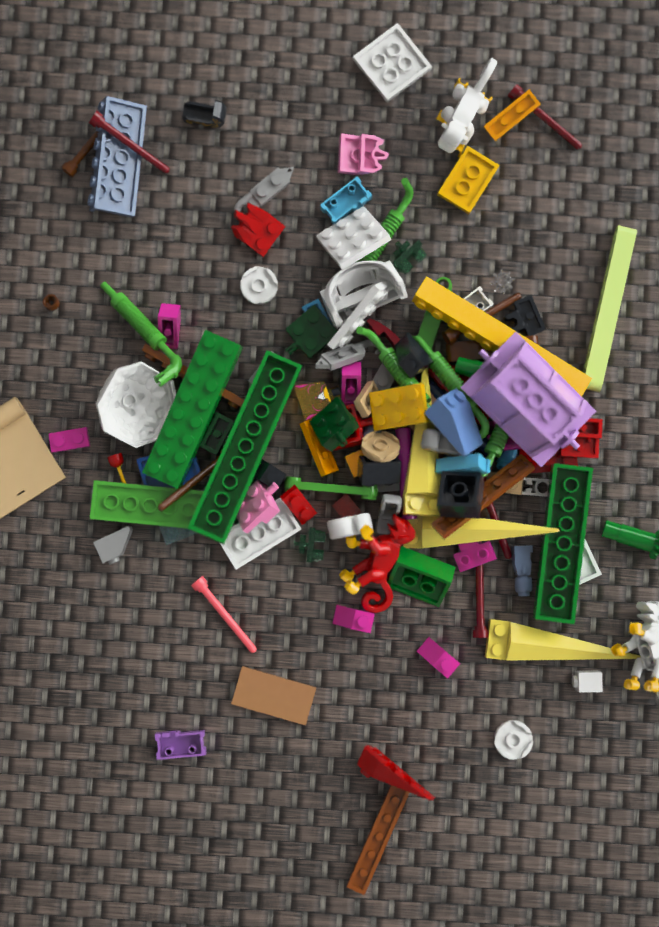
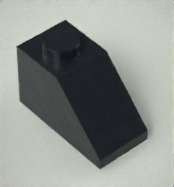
M409 332L395 345L398 364L410 378L421 374L433 362Z
M262 459L254 477L267 486L275 482L280 488L287 474Z

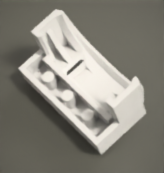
M375 260L356 262L344 270L341 269L329 280L326 288L320 291L328 317L334 327L339 328L345 323L375 284L385 281L390 285L387 289L388 295L382 301L379 300L375 306L377 308L399 298L402 300L408 297L404 282L390 260L387 262ZM373 270H375V272H376L377 280L375 279ZM373 283L372 285L366 286L361 290H358L354 293L345 296L351 290L359 286Z

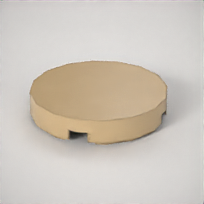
M373 431L363 437L361 450L368 459L383 463L389 462L399 455L400 445L398 438L386 431H381V433Z

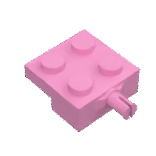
M257 480L250 486L237 515L239 524L244 532L249 533L261 521L267 524L280 512L272 496L279 489L275 482L268 487Z

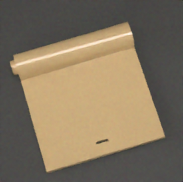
M16 397L0 405L1 519L66 478L26 410Z

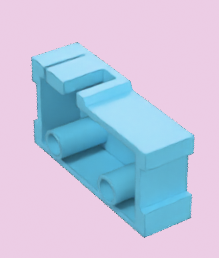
M357 176L320 204V209L323 213H327L331 218V223L334 225L370 201L372 194L369 190L366 191Z
M479 453L468 454L465 457L456 456L436 459L435 472L438 474H442V471L489 474L491 460L482 457Z

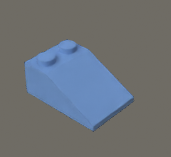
M457 388L438 398L426 410V416L463 457L483 444L471 405L465 395Z

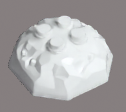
M141 361L113 370L100 390L96 402L102 430L135 448L156 441L176 397L174 381L171 379L162 387H159L153 377L160 372Z

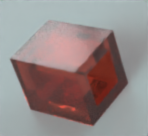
M345 494L331 505L341 518L358 515L361 512L348 494Z

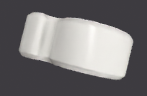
M363 513L329 520L327 527L330 539L361 534L360 529L365 524L373 529L370 514Z

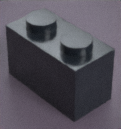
M359 456L357 477L362 485L371 487L378 484L390 486L400 483L401 461L398 456L389 462L383 463L372 461L366 456Z

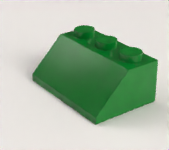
M401 546L399 557L391 570L387 582L393 590L440 607L452 583L456 567Z

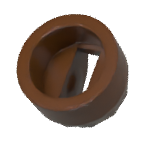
M48 294L43 299V305L46 309L55 311L59 308V299L54 294Z

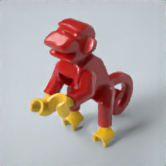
M395 513L391 518L394 525L387 523L390 534L371 537L374 531L365 524L360 529L364 539L356 541V535L346 537V544L349 548H356L358 546L360 549L371 550L369 559H364L352 567L353 570L351 572L347 569H343L340 572L339 576L346 582L344 585L346 591L350 594H356L360 586L364 587L368 583L374 582L380 584L385 592L383 602L377 605L369 603L371 599L376 602L381 600L377 592L368 591L363 594L361 605L366 611L371 613L382 612L391 605L393 592L386 581L387 574L399 557L400 545L409 543L415 538V530L408 520L401 519ZM365 570L368 571L367 573L359 577L356 583L352 581L354 575L358 576Z

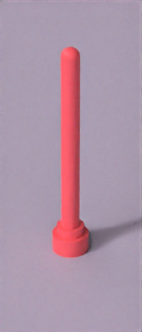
M202 576L191 585L192 588L199 593L201 592L246 648L251 653H255L257 650L256 646L207 588L208 581Z

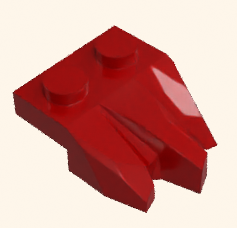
M247 202L246 208L248 212L242 213L235 210L234 217L240 223L239 225L231 226L237 239L264 257L286 226L265 210Z

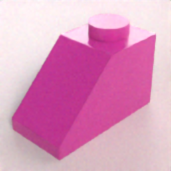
M161 303L158 313V330L167 338L165 344L170 349H178L181 322L180 305Z
M354 362L342 367L341 399L346 406L354 404L355 399L361 392V362Z
M336 605L332 624L371 633L375 614Z
M430 637L417 650L424 659L447 679L460 665L457 660Z

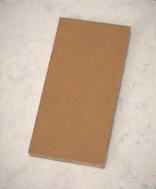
M242 666L231 704L306 726L316 687Z

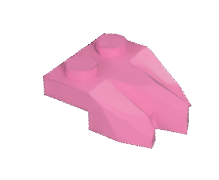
M341 134L339 136L338 173L362 175L374 173L382 169L378 161L386 160L389 153L378 148L383 144L384 140L367 134H361L360 136Z

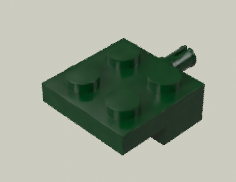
M314 304L285 329L294 342L285 351L291 355L299 348L311 360L325 348L337 333V330Z
M338 396L309 421L321 445L330 452L339 445L341 447H344L345 444L347 445L346 439L359 428L353 414L347 410L342 399Z
M215 412L200 447L218 456V453L226 443L235 421Z

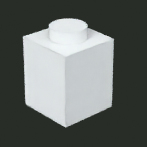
M598 670L575 671V676H572V685L578 692H603L602 672Z

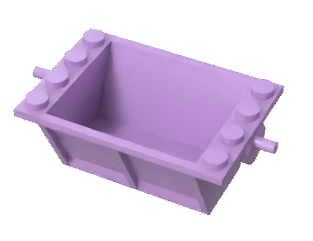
M514 332L491 356L483 349L479 352L486 361L462 385L461 389L540 467L560 448L563 449L569 444L574 449L580 447L574 439L579 434L578 430L596 410L517 332Z

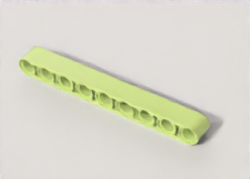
M617 225L614 232L583 373L592 378L586 388L587 390L600 392L603 385L636 239V229Z

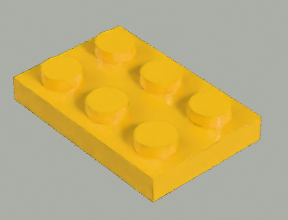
M467 146L437 195L470 214L500 165Z
M424 383L369 393L374 431L429 422V418L425 414L427 401Z

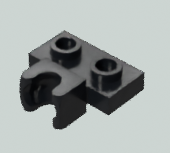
M532 295L515 301L513 305L516 311L505 315L503 318L505 322L514 321L515 327L512 329L516 332L524 329L527 336L536 335L546 330Z

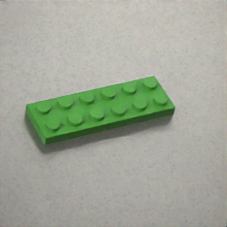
M94 480L90 519L188 529L204 491L189 490L164 511L158 510V505L178 490L177 488Z

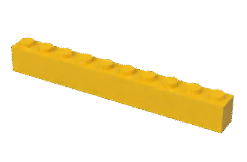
M427 276L412 299L416 307L427 310L435 319L448 323L450 328L461 331L466 338L477 341L486 350L493 352L498 350L516 332ZM518 333L581 396L584 394L592 380L591 377Z

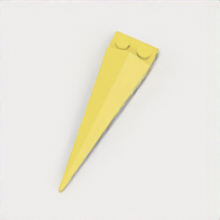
M426 368L421 373L420 383H424L425 392L431 398L428 369ZM429 419L427 423L414 426L403 491V515L440 517L437 500L441 474L435 472L436 459H439L437 452L424 450L421 447L423 430L435 429L434 423Z
M417 516L418 519L408 520L415 530V538L413 541L403 544V547L431 548L554 533L560 530L499 520L472 518L444 540L431 525L439 517Z
M489 619L485 658L510 661L637 659L641 657L631 653H626L623 657L619 655L614 656L611 648L510 621Z

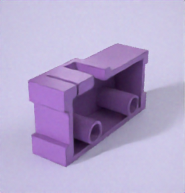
M205 730L156 732L155 741H157L158 751L156 752L157 760L205 756L207 753L203 738Z

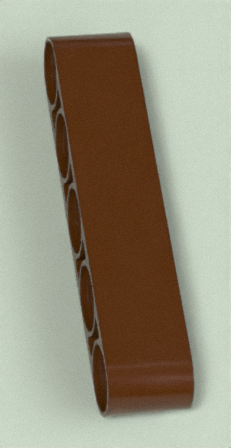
M537 335L524 336L539 345ZM475 340L455 342L451 345L445 344L447 363L450 364L457 363L459 357L486 361L479 354L482 349L489 356L494 353L491 350L484 349Z

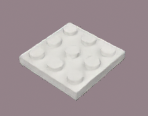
M398 23L353 56L355 63L386 102H389L432 69L430 63Z
M364 206L316 235L320 244L342 270L391 240L389 233Z

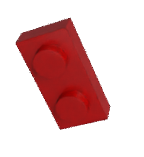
M296 485L280 496L302 525L317 514Z

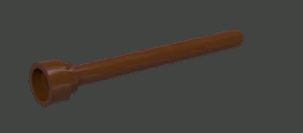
M98 131L91 136L72 161L69 160L61 166V169L73 178L78 172V164L93 148L95 139L98 138Z
M513 294L486 310L485 313L490 316L495 315L515 301L520 300L521 294ZM448 328L442 332V337L448 345H451L457 341L462 332Z
M222 450L216 456V460L158 505V510L164 511L212 473Z

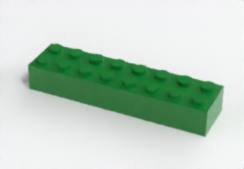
M204 331L143 469V474L177 489L183 485L243 349L241 345L210 331Z
M558 463L551 464L544 527L556 528L560 531L542 535L533 609L534 619L575 624L593 468Z

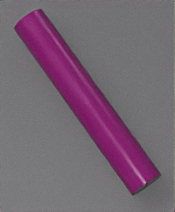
M411 428L395 429V433L400 445L398 457L401 461L399 486L402 498V519H418L417 515H403V491L412 440Z

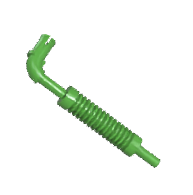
M103 282L100 287L111 298L110 303L112 307L119 312L154 350L160 349L170 359L171 364L164 371L153 377L156 384L162 387L171 379L177 378L183 366L182 359L165 344L167 338L124 293H116L107 282Z

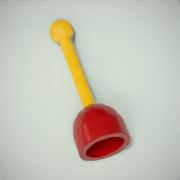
M122 452L107 457L109 464L117 468L121 482L126 483L121 470L124 462Z

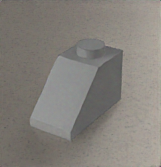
M127 526L93 542L102 563L108 562L111 565L120 561L119 557L124 555L131 537L132 526Z

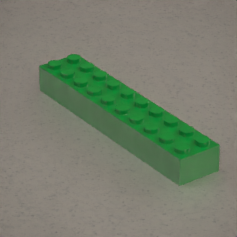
M268 350L266 351L190 521L188 530L225 545L301 372L302 365Z

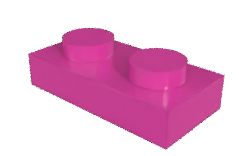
M87 427L49 433L52 453L91 447Z

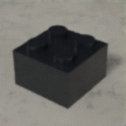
M442 471L437 500V508L441 517L480 519L485 485L481 472Z

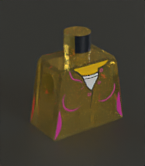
M325 381L294 386L305 421L311 420L331 400L337 396L341 397L339 387L327 389Z

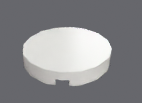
M255 266L243 274L240 289L248 302L263 305L275 297L278 290V281L270 269Z
M508 720L496 729L494 744L497 751L503 757L510 760L521 759L530 752L533 746V736L530 729L524 723L517 720Z

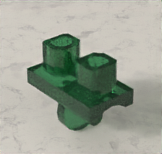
M420 240L414 243L408 250H406L410 246L408 241L403 244L399 241L396 242L397 250L393 252V255L395 257L399 254L402 255L393 262V266L396 270L399 269L406 275L413 269L408 259L413 256L418 263L425 259L427 255L421 248L422 243Z
M310 527L308 543H306V535L302 534L300 535V542L294 541V545L299 546V554H304L305 546L308 547L306 562L312 563V561L323 560L324 550L314 549V541L325 542L326 532Z

